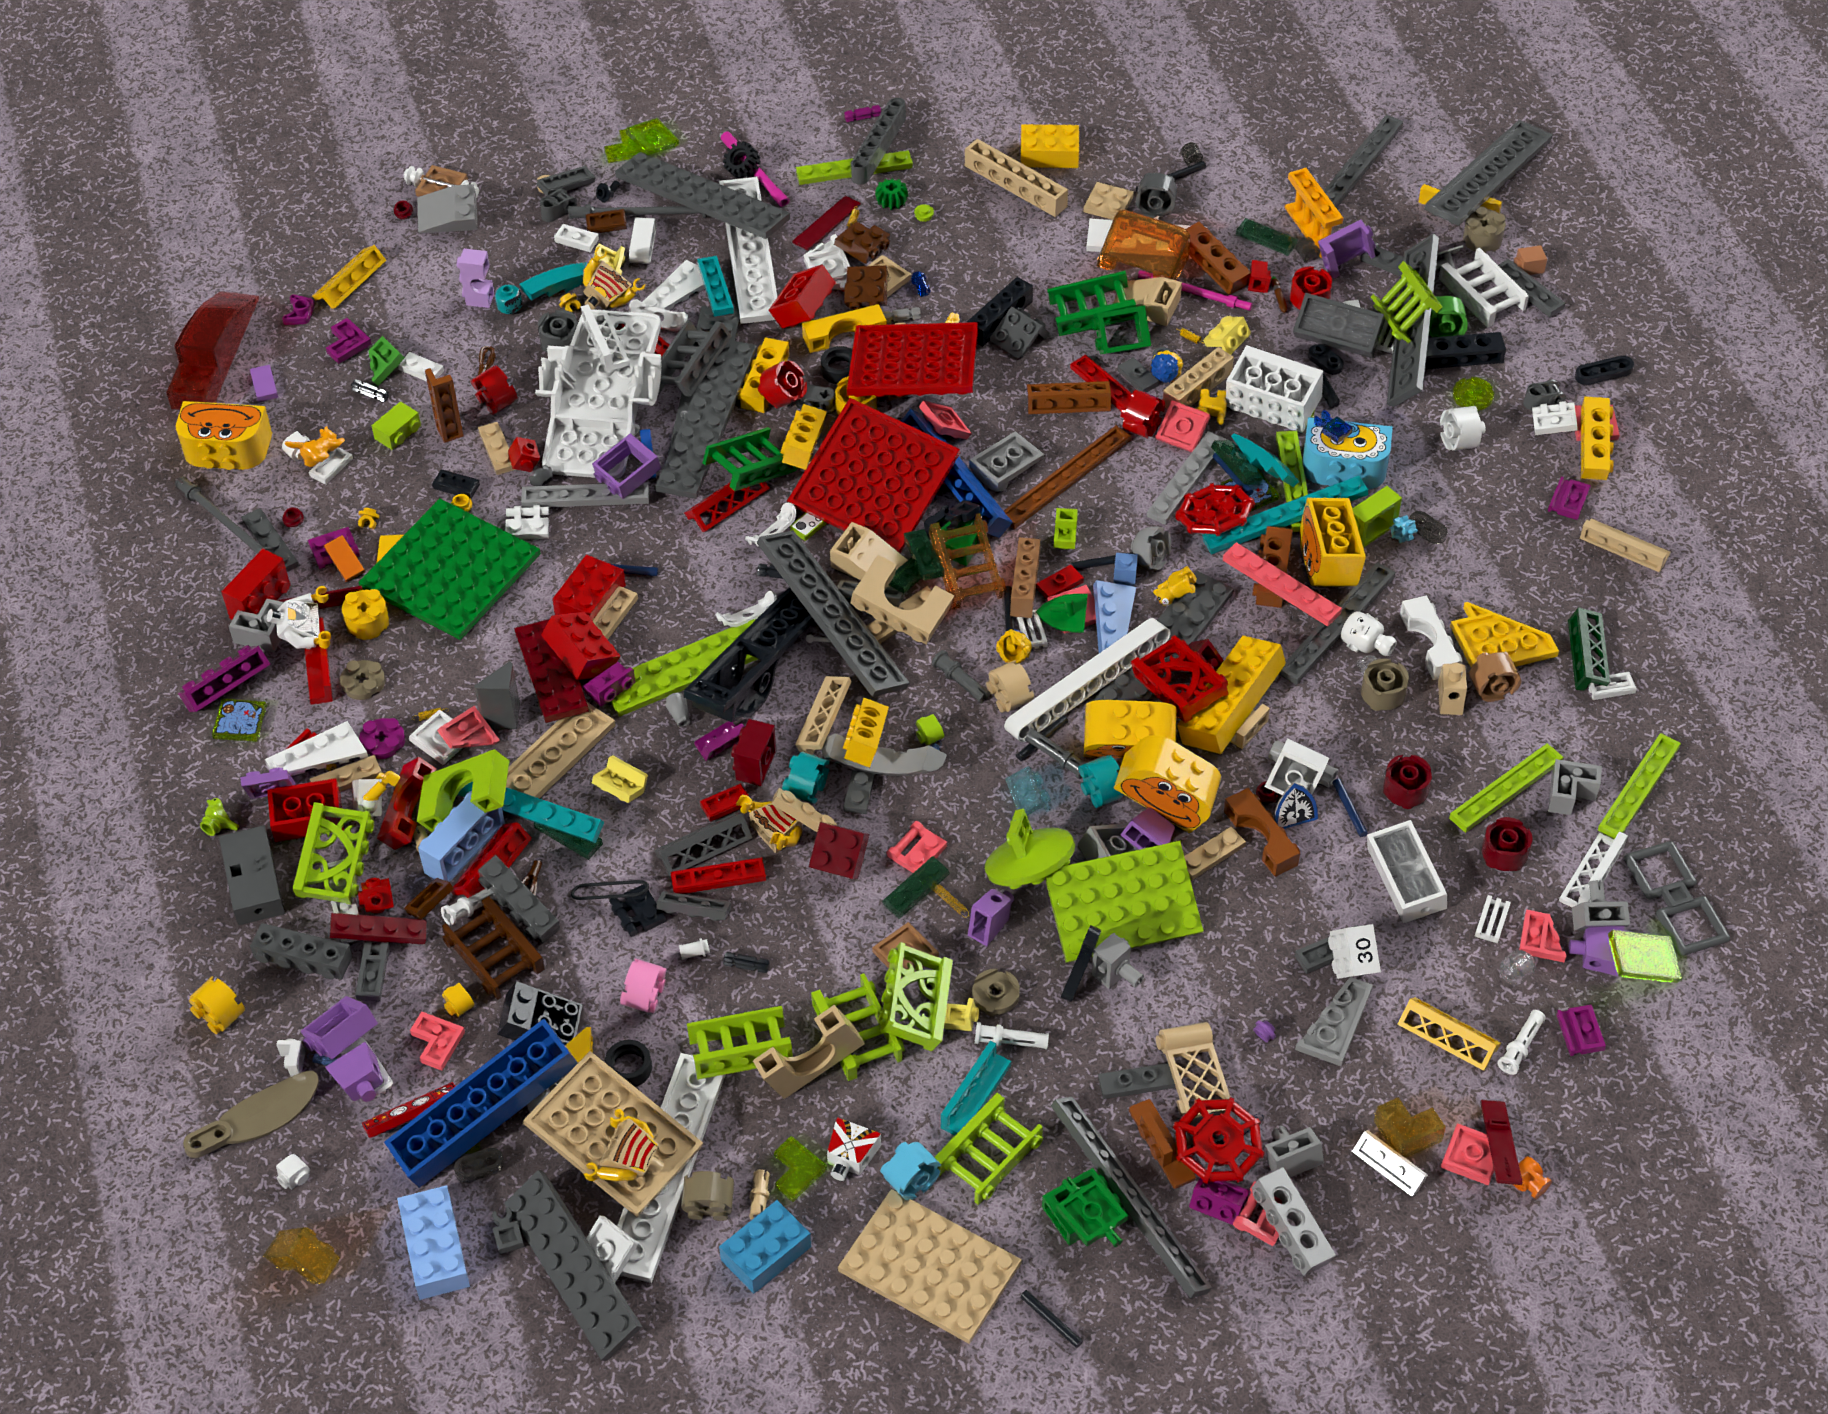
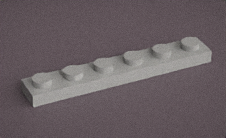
M1208 431L1147 511V517L1166 525L1184 501V496L1190 493L1214 461L1213 454L1215 452L1220 453L1226 445V439Z
M649 482L641 484L624 499L618 494H612L606 484L522 487L521 504L522 508H529L534 505H540L541 507L649 504Z

